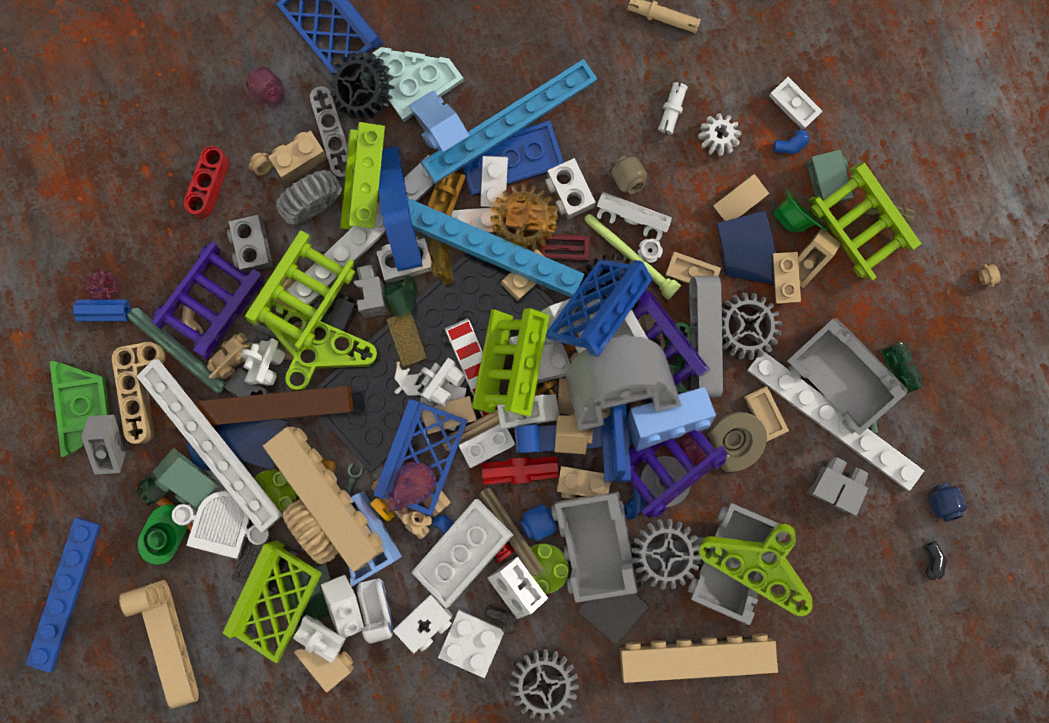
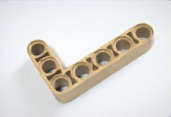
M162 580L122 593L120 595V606L125 616L142 612L168 706L174 709L198 701L197 684L167 582Z

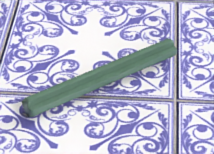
M139 308L130 310L127 318L213 392L221 394L226 389L224 387L226 384L221 378H209L213 372L164 329L161 330L154 325L152 319Z

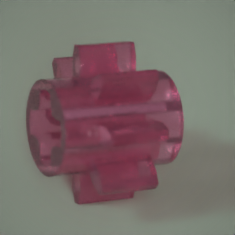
M102 269L94 270V275L86 276L88 281L85 289L92 293L93 299L101 297L102 300H108L111 297L110 293H118L116 288L119 280L112 276L113 271L103 272Z

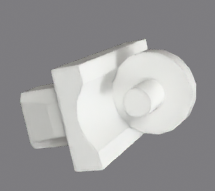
M273 338L270 341L262 340L259 345L252 344L250 350L243 349L240 356L246 360L244 368L249 369L244 382L250 385L261 384L271 386L274 384L277 375L269 370L268 367L270 362L275 365L281 364L286 354L277 347V340Z
M450 358L445 361L442 367L437 363L430 370L423 367L421 372L425 375V378L421 384L426 387V390L422 396L430 404L435 402L446 407L452 395L443 388L448 381L459 387L466 377Z
M309 615L303 617L301 626L293 639L306 646L305 650L307 652H315L330 663L335 660L345 641L337 632L335 633L321 621L313 619Z

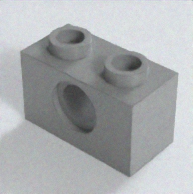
M88 416L81 438L94 475L120 473L126 450L115 416Z

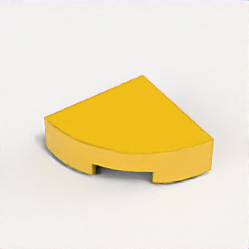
M378 497L370 503L386 521L390 522L395 517V513L381 498Z

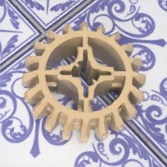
M299 499L287 506V509L283 511L284 522L307 554L322 565L335 558V555L339 552L302 500Z

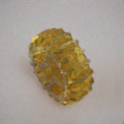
M522 184L520 192H517L516 186H512L513 194L511 195L508 191L504 190L503 196L505 200L499 197L496 198L497 204L501 207L492 206V212L498 214L490 217L491 222L497 223L492 226L493 232L500 231L497 236L502 239L506 237L505 243L513 242L514 247L522 245L524 249H527V245L531 244L532 250L535 251L537 250L535 243L537 241L541 246H545L546 242L543 236L547 239H552L553 235L548 230L554 231L557 229V225L551 222L557 221L558 215L550 214L556 211V205L547 206L551 203L552 198L549 196L542 199L545 194L544 190H540L538 194H535L536 186L532 185L529 192L526 191L525 184ZM526 200L521 208H511L508 210V207L514 202ZM533 202L543 210L545 220L539 219V216L532 213ZM527 210L528 219L530 221L528 222L526 220V223H523L521 228V222L518 216H522V214H525ZM504 217H508L509 220L517 224L515 235L505 227ZM541 227L540 231L536 234L523 237L528 228Z

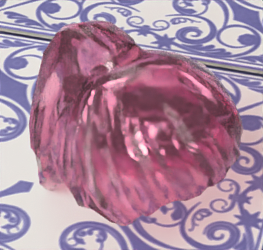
M409 462L403 466L396 474L393 490L389 492L388 509L390 511H399L406 509L411 504L421 503L428 499L436 484L433 470L421 462Z

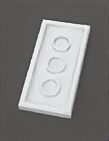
M475 499L411 573L447 609L508 542L513 534L478 499Z

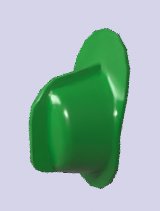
M785 189L788 196L774 211V216L783 227L792 232H802L817 224L822 229L829 231L817 217L800 205L794 196Z
M167 504L155 509L140 532L137 543L138 552L142 559L149 564L159 565L172 559L186 533L188 525L181 526L172 519V512L176 505Z

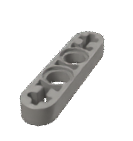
M319 86L311 91L310 101L330 168L338 179L344 180L345 172L341 173L336 168L340 167L337 159L338 156L342 157V161L346 165L347 141L336 105L333 104L335 101L330 95V90ZM320 94L327 97L325 98L327 107L325 110H323L321 103L316 101L319 99ZM333 116L335 124L329 128L322 125L324 117ZM338 138L342 141V147L336 151L329 148L330 141Z

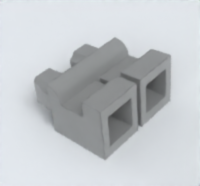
M372 265L358 267L359 280L354 281V284L364 294V299L357 301L359 312L365 318L390 314L385 286L379 276L377 277L376 270L373 269Z
M832 457L826 467L820 468L814 484H811L807 493L849 515L857 516L868 490V487L864 486L868 473L854 467L848 478L842 475L847 462L838 457Z

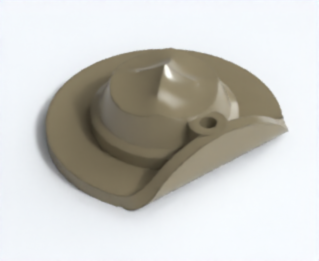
M736 412L724 416L714 424L706 435L707 440L715 450L723 446L729 453L725 457L727 459L726 462L720 466L726 472L741 471L753 465L761 457L767 442V434L762 422L752 414L745 412Z

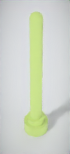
M588 214L585 216V222L621 254L626 256L628 260L643 261L652 280L660 286L661 295L667 300L681 287L676 280L664 278L593 215Z

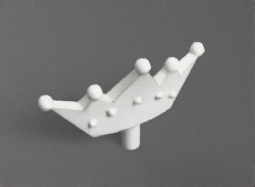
M398 361L396 363L395 380L400 387L395 390V393L399 394L404 390L408 396L420 395L423 397V393L418 391L422 384L416 385L422 372L408 375L410 369L402 370Z

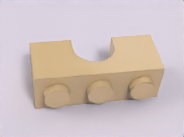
M559 378L557 396L559 414L570 416L557 415L555 452L586 454L587 444H592L593 429L578 431L566 378Z

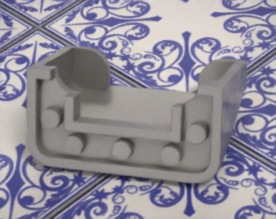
M837 318L832 319L788 360L791 364L789 369L798 378L801 376L808 378L843 414L844 421L842 424L852 434L856 432L858 435H861L908 392L905 386Z
M729 503L727 507L722 506L717 520L721 522L715 537L764 542L772 529L779 525V523ZM778 533L776 535L777 540L779 542H781L782 539L785 540L787 533ZM711 546L708 553L715 551V547ZM765 552L762 558L767 562H772L775 554L773 552ZM736 558L726 560V564L731 568H736L741 564ZM705 561L698 578L693 577L688 587V592L691 593V600L743 623L751 624L755 614L752 612L754 606L751 603L757 604L759 593ZM752 571L748 574L749 578L753 581H759L763 578L762 574L758 571Z

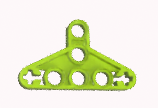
M272 301L268 307L271 310L275 308L276 314L283 317L284 312L288 313L284 318L287 322L294 317L301 319L303 324L300 330L302 331L305 330L312 319L278 302ZM321 321L316 328L325 330V338L319 341L314 339L309 348L304 347L301 352L295 348L297 339L270 323L263 322L294 358L285 377L286 385L292 391L304 390L308 386L315 369L366 367L373 364L376 359L377 352L374 345ZM338 338L347 339L349 342L348 349L344 351L336 349L335 341ZM357 343V350L363 352L365 348L369 349V355L372 357L362 360L361 354L354 351V357L348 354L352 351L353 344ZM311 350L315 354V360L311 363H304L300 358L302 352ZM301 373L305 377L304 383L300 386L292 385L290 382L291 375Z
M776 525L764 542L708 536L701 540L699 556L706 563L794 615L805 616L812 610L811 594L786 559V556L795 544V531L790 525ZM780 532H786L791 536V539L788 542L782 543L777 540L776 535ZM715 547V551L706 552L707 548ZM765 552H773L777 558L773 562H767L762 558V555ZM736 558L741 564L736 568H731L726 564V560ZM752 571H758L762 574L763 578L759 581H753L749 578L748 574ZM776 584L782 585L785 588V592L775 594L771 591V587ZM791 589L794 590V591L792 592V597L789 596ZM805 600V604L796 605V601Z

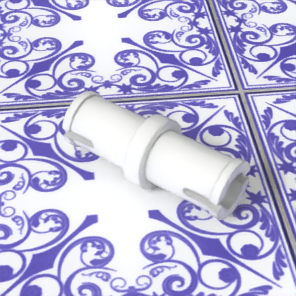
M673 82L668 101L664 103L663 109L665 111L658 130L662 133L667 131V134H673L678 114L682 113L683 108L681 105L688 88L682 83L679 87L678 82Z

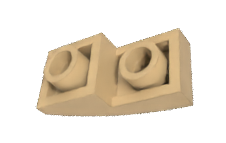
M753 174L713 206L724 221L739 218L766 197L769 192L757 176Z

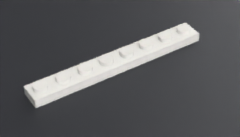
M421 162L404 178L407 197L416 202L436 185L422 167ZM380 202L377 203L374 229L353 226L324 256L345 267L349 259L355 263L386 233ZM316 262L305 272V274L327 287H330L338 278V275ZM299 281L294 282L287 289L289 294L308 305H311L321 295Z
M764 351L763 357H756L746 370L748 373L905 490L910 491L924 472L922 468L868 428L861 435H858L856 432L850 433L842 424L844 421L843 414L825 396L795 376L790 370Z
M152 360L137 375V378L261 533L267 531L283 514L160 360Z

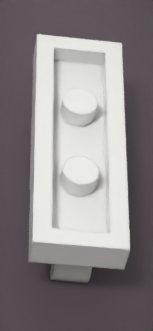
M602 192L597 207H600L597 218L600 219L603 212H609L611 214L609 223H613L618 214L630 224H645L643 235L647 236L650 229H655L657 231V241L661 239L663 231L667 233L672 217Z

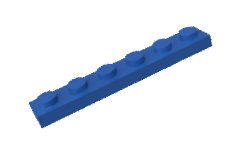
M79 517L74 518L26 662L27 666L49 673L54 671L102 524Z

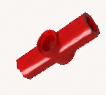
M557 456L530 459V457L508 459V461L482 463L483 485L510 482V484L529 483L532 480L559 478Z

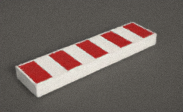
M467 318L444 329L474 398L483 352L472 325ZM479 411L481 417L489 414L487 412Z

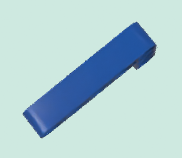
M398 146L385 148L382 150L378 190L383 223L395 265L399 272L422 267L423 264L411 220Z
M556 425L516 426L517 453L555 451ZM601 426L591 428L593 429L592 444H587L586 448L602 447ZM628 430L629 445H634Z

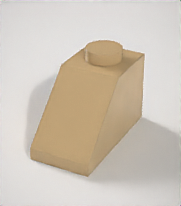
M822 228L798 255L799 280L802 288L829 262L841 245L837 239Z
M304 645L294 652L326 693L354 669L352 666L353 660L345 651H339L332 663L315 652H307Z

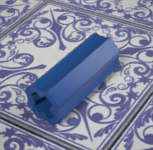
M76 300L73 305V314L77 322H128L127 314L131 310L128 300Z

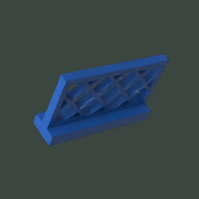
M279 0L276 3L332 73H337L338 71L332 65L333 54L345 55V57L349 58V53L358 54V52L363 51L367 54L373 47L377 49L383 44V41L349 0H309L316 1L315 14L304 13L305 0H300L299 13L289 12L285 7L291 0ZM321 1L333 4L332 15L320 14ZM303 17L315 18L314 31H305L302 28ZM320 19H331L330 32L319 31ZM336 20L347 21V33H335ZM318 36H330L329 50L318 48ZM334 37L346 38L345 51L333 50ZM351 38L361 39L365 46L358 52L350 51Z
M599 260L547 330V339L586 348L590 355L599 356L652 281V277L643 261L634 260L629 265ZM603 269L610 270L609 273L598 277ZM624 274L621 280L617 281V277ZM613 280L612 284L603 288L600 287L601 284ZM596 287L597 291L585 296L588 290ZM611 293V294L608 296V298L604 300L603 296H605V295ZM599 298L600 302L587 307V303ZM580 306L583 307V310L571 315L574 309ZM597 312L592 319H590L589 315ZM585 317V322L573 326V322ZM567 325L569 326V329L561 333H557L560 330V328ZM583 331L580 337L577 338L575 334H578Z
M409 399L374 496L382 499L385 498L432 516L468 420ZM423 409L433 412L437 423L423 428L420 421ZM438 415L446 417V419L440 421ZM451 419L460 422L457 434L447 437L442 423ZM417 424H418L421 430L418 431V432H415L416 427H417ZM439 425L445 439L431 445L425 431ZM423 433L428 447L415 452L411 445V440L414 436ZM456 437L453 446H451L449 440ZM447 442L450 449L449 457L439 461L433 447ZM408 448H410L412 454L406 456ZM430 449L436 463L422 469L416 455ZM414 457L419 471L406 476L402 468L403 462ZM447 461L443 470L440 464ZM438 466L441 473L440 481L430 485L424 471ZM401 472L403 478L397 480L398 475ZM421 473L427 487L413 492L408 478ZM405 481L410 495L403 498L391 495L395 484ZM438 485L434 494L431 488ZM429 490L432 497L430 508L420 506L415 495ZM412 497L414 503L407 501L406 499Z
M625 403L610 407L611 414L607 418H603L604 425L601 426L605 483L631 481Z

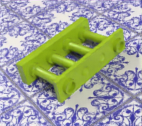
M359 122L358 130H349L339 229L350 230L353 226L375 228L385 126Z
M856 163L849 169L852 174L851 180L823 201L820 197H811L809 199L812 204L810 209L818 219L822 218L834 237L841 243L842 248L855 265L853 266L855 273L860 278L874 280L876 275L871 268L899 247L914 250L921 245V242L865 163ZM857 187L862 188L866 194L865 200L836 221L829 208ZM871 207L876 208L881 215L879 216L880 220L851 241L843 228ZM884 228H890L895 235L893 240L867 260H864L857 249Z
M301 230L245 315L247 321L257 326L259 321H266L297 339L295 348L299 352L304 347L308 349L315 338L314 330L343 284H349L356 272L353 270L354 261L349 259L345 267L312 249L310 235ZM307 257L338 275L333 286L329 288L298 270L296 264L299 259ZM294 278L324 296L325 298L319 308L316 310L284 291L283 284L286 279ZM279 299L312 318L305 330L302 331L271 313V309L268 307L272 301Z
M527 308L523 310L522 320H513L512 315L491 310L472 409L494 414L496 405H505L504 411L527 417L531 416L550 315ZM511 330H520L517 345L508 344ZM506 355H515L512 370L503 369ZM501 380H510L507 395L498 394Z

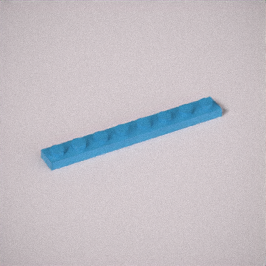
M584 59L470 130L468 132L469 136L444 152L438 150L421 161L422 167L433 183L437 184L597 81V77Z
M408 198L411 220L415 231L570 298L578 290L584 273Z

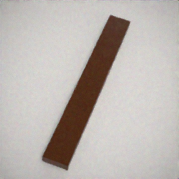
M350 385L192 401L211 425L354 411ZM163 410L165 430L176 429V425Z

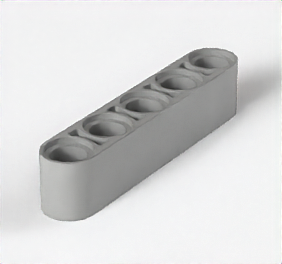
M717 275L692 276L689 283L690 344L711 370L700 377L697 374H691V391L705 387L709 398H720L723 393L721 281Z

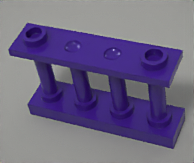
M213 241L209 246L206 245L202 248L197 262L164 306L161 305L157 308L152 323L161 330L167 323L195 342L194 345L196 347L193 350L206 360L265 281L263 275L255 269L245 274L219 257L218 254L221 250ZM211 263L239 281L240 287L235 293L230 294L203 276ZM196 283L225 302L224 305L226 306L221 313L215 314L188 296ZM181 303L210 322V328L205 334L198 333L173 316Z
M645 290L639 298L638 307L632 312L637 320L644 314L648 315L649 313L655 320L654 326L645 333L648 340L652 341L659 334H666L670 339L669 347L663 350L667 360L680 353L686 360L685 366L672 376L675 386L691 374H697L698 377L704 376L711 369L649 290ZM652 397L646 398L649 403L653 402Z
M696 429L688 433L708 456L697 466L693 464L676 443L675 438L637 452L635 447H632L629 450L630 483L648 504L642 510V513L649 518L653 516L656 518L664 513L667 509L666 505L712 468L717 469L726 462L727 459L725 457L729 455L726 449L720 446L715 450L700 431H696ZM661 446H667L688 472L677 482L673 480L654 456L655 451ZM641 462H647L668 489L657 499L635 473V467Z

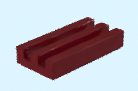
M541 234L540 252L544 257L558 261L589 262L590 236ZM545 241L585 242V245H545ZM545 250L584 252V255L546 254Z

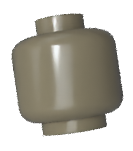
M623 156L617 159L614 163L615 166L612 168L611 176L620 191L634 194L643 189L646 185L648 174L639 159L633 156Z

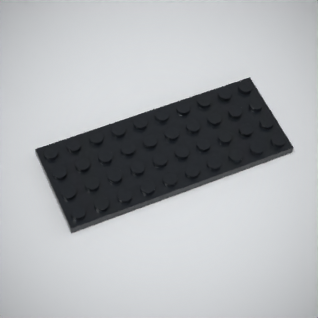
M466 253L367 341L376 348L377 355L373 364L366 367L337 368L314 388L350 385L354 411L319 416L364 467L372 473L387 459L409 399L419 402L421 400L420 395L408 396L404 390L399 394L395 393V390L400 387L395 380L396 363L399 361L402 370L409 368L408 375L419 374L423 367L430 370L435 363L442 367L445 361L450 358L462 372L444 328L468 318L483 352L491 310L512 315L513 320H522L524 309L531 308L541 312L555 304L538 284L517 301L501 285L502 280L511 273L510 271ZM511 330L509 339L510 337L519 336L520 330ZM365 348L363 352L356 351L361 354L362 360L372 357L369 355V349ZM423 373L419 377L416 385L421 384V382L425 378V375ZM466 379L460 387L466 388L468 386ZM422 385L418 390L420 393H423L424 386ZM418 424L415 432H417L420 429Z

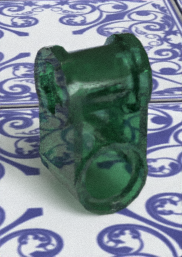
M407 275L405 279L395 283L391 281L386 283L383 296L393 316L405 315L414 308L418 288L411 275Z

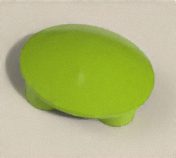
M265 470L254 477L282 514L287 509V506L296 502L297 493L280 470Z
M539 543L531 546L530 549L543 567V571L540 574L532 577L545 594L557 591L564 585L569 573V564L566 561L565 554L558 547L548 543Z

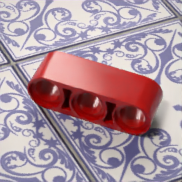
M208 146L202 151L184 199L185 209L198 219L207 218L212 213L229 167L228 157L216 146ZM220 155V160L216 164L210 163L212 157ZM206 178H211V184L208 187H202L203 181ZM203 201L202 208L194 211L195 203Z

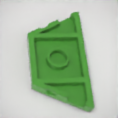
M50 361L61 457H69L84 446L81 435L88 416L110 415L106 377L63 363Z

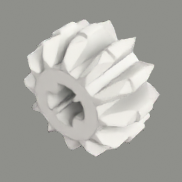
M719 113L715 119L709 116L706 120L707 123H702L700 129L703 132L698 135V138L705 140L701 145L702 148L710 147L709 155H712L715 150H717L719 157L724 154V151L730 154L733 151V147L738 146L739 141L737 138L740 137L741 131L734 130L738 126V122L731 124L729 122L731 120L730 115L723 120L722 115ZM718 131L723 133L721 139L716 137Z

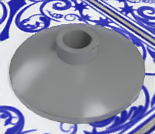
M668 456L657 458L675 482L688 473L676 458ZM647 464L642 471L641 480L657 499L668 489L666 486L661 485L660 478ZM690 487L665 507H671L682 502L688 495Z

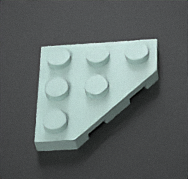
M380 47L372 53L375 54L376 58L383 59V65L390 68L387 74L392 75L394 78L389 81V85H393L395 88L389 90V94L393 98L391 100L388 99V101L403 122L414 116L408 105L432 90L436 92L438 97H441L464 81L449 58L428 57L425 54L405 51V53L392 51L390 48Z

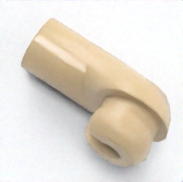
M183 306L181 321L198 333H204L203 328L194 320L195 312L187 306Z

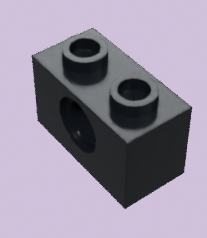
M340 293L339 297L336 296L333 300L334 310L331 313H325L321 322L347 333L358 309L353 304L354 299ZM320 295L310 306L317 310L325 297Z

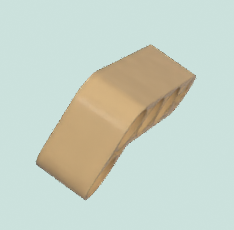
M152 342L119 347L112 354L125 439L133 444H146L154 437V425L148 390L137 378V375L151 362L148 359V352L152 348L156 350V356L153 360L159 359L163 364L167 358L166 351L160 345ZM127 353H130L131 361L128 365H125L123 358ZM133 377L135 379V386L130 390L127 382ZM137 401L139 404V411L136 414H133L131 407L132 404ZM133 419H141V421H136L135 423ZM140 429H142V430H143V434H140L139 436H137V435H136V432H138V431H140Z

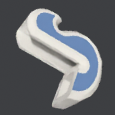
M380 578L360 582L357 585V595L365 623L362 633L365 641L370 644L390 639L393 635V622L386 600V590Z

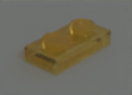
M430 237L431 242H428V249L434 259V262L431 263L434 276H439L444 285L454 282L448 245Z
M411 311L386 319L402 366L406 367L426 360L427 356Z

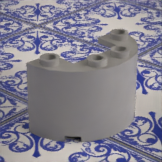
M624 334L611 338L599 356L590 355L587 349H585L572 361L566 374L578 431L604 425L601 409L652 397L655 412L681 406L664 351L653 341L642 337Z
M618 491L558 501L552 506L553 519L559 522L561 537H566L567 546H564L566 561H571L572 566L571 577L567 579L569 594H574L575 603L637 593L636 572L633 570L634 563L631 560L634 558L631 552V539L622 501L619 502L618 500L620 499Z

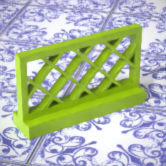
M277 540L263 545L223 631V634L230 639L237 637L275 663L280 662L322 574L283 549L285 545ZM281 557L288 561L290 568L289 572L282 574L278 565ZM304 571L312 576L307 586H301L298 572ZM291 574L295 589L286 591L282 577ZM276 579L280 593L271 596L268 584L270 580ZM296 592L299 605L297 608L291 609L287 594ZM281 597L285 611L275 613L272 599ZM265 601L269 616L260 618L257 607L260 602ZM286 614L289 626L287 630L281 631L277 617ZM271 619L274 633L265 635L261 622L263 620ZM255 623L258 638H252L246 634L249 624ZM276 637L278 644L276 653L269 649L267 638Z

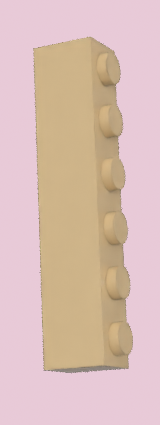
M286 427L264 444V449L352 572L360 570L385 551L381 546L383 544L381 538L367 527V519L352 506L350 495L345 490H341L336 484L337 478L334 473L329 469L326 470L323 466L321 455L315 449L310 448L306 442L307 436L300 428Z
M753 634L752 639H742V636L733 635L727 636V640L717 641L716 637L701 638L702 642H691V639H677L676 644H666L664 640L651 641V645L641 646L640 642L625 643V647H620L621 676L623 682L628 683L778 673L776 641L770 637L768 638L767 634Z

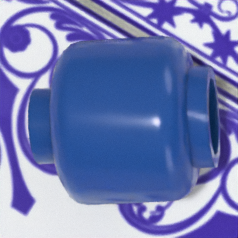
M538 504L522 514L520 525L528 539L532 538L538 542L554 534L557 530L555 524L557 521L553 519L552 507L547 509L544 504Z

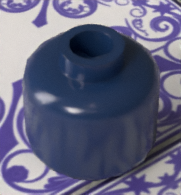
M949 483L933 487L935 492L929 495L928 500L936 518L949 522L964 516L963 512L967 509V504L959 487L949 486Z

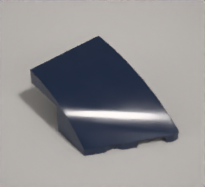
M766 211L717 223L716 229L722 246L719 255L725 276L743 278L748 281H757L775 286L773 268L775 248Z
M284 419L220 424L215 430L239 460L272 470L274 461L263 445L286 428L288 421Z

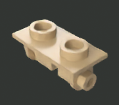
M798 252L773 253L776 303L801 302Z
M235 334L224 345L228 354H226L224 349H220L209 359L207 368L213 372L209 378L226 379L234 374V369L240 363L246 361L240 356L243 349L250 350L252 345L246 343L247 337L244 334Z

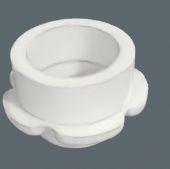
M645 239L639 244L638 254L646 262L652 263L661 257L662 247L656 239Z

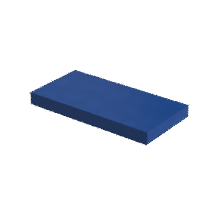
M549 120L523 128L462 168L471 196L473 197L481 194L482 156L508 157L506 186L547 174V170L564 163L551 121Z

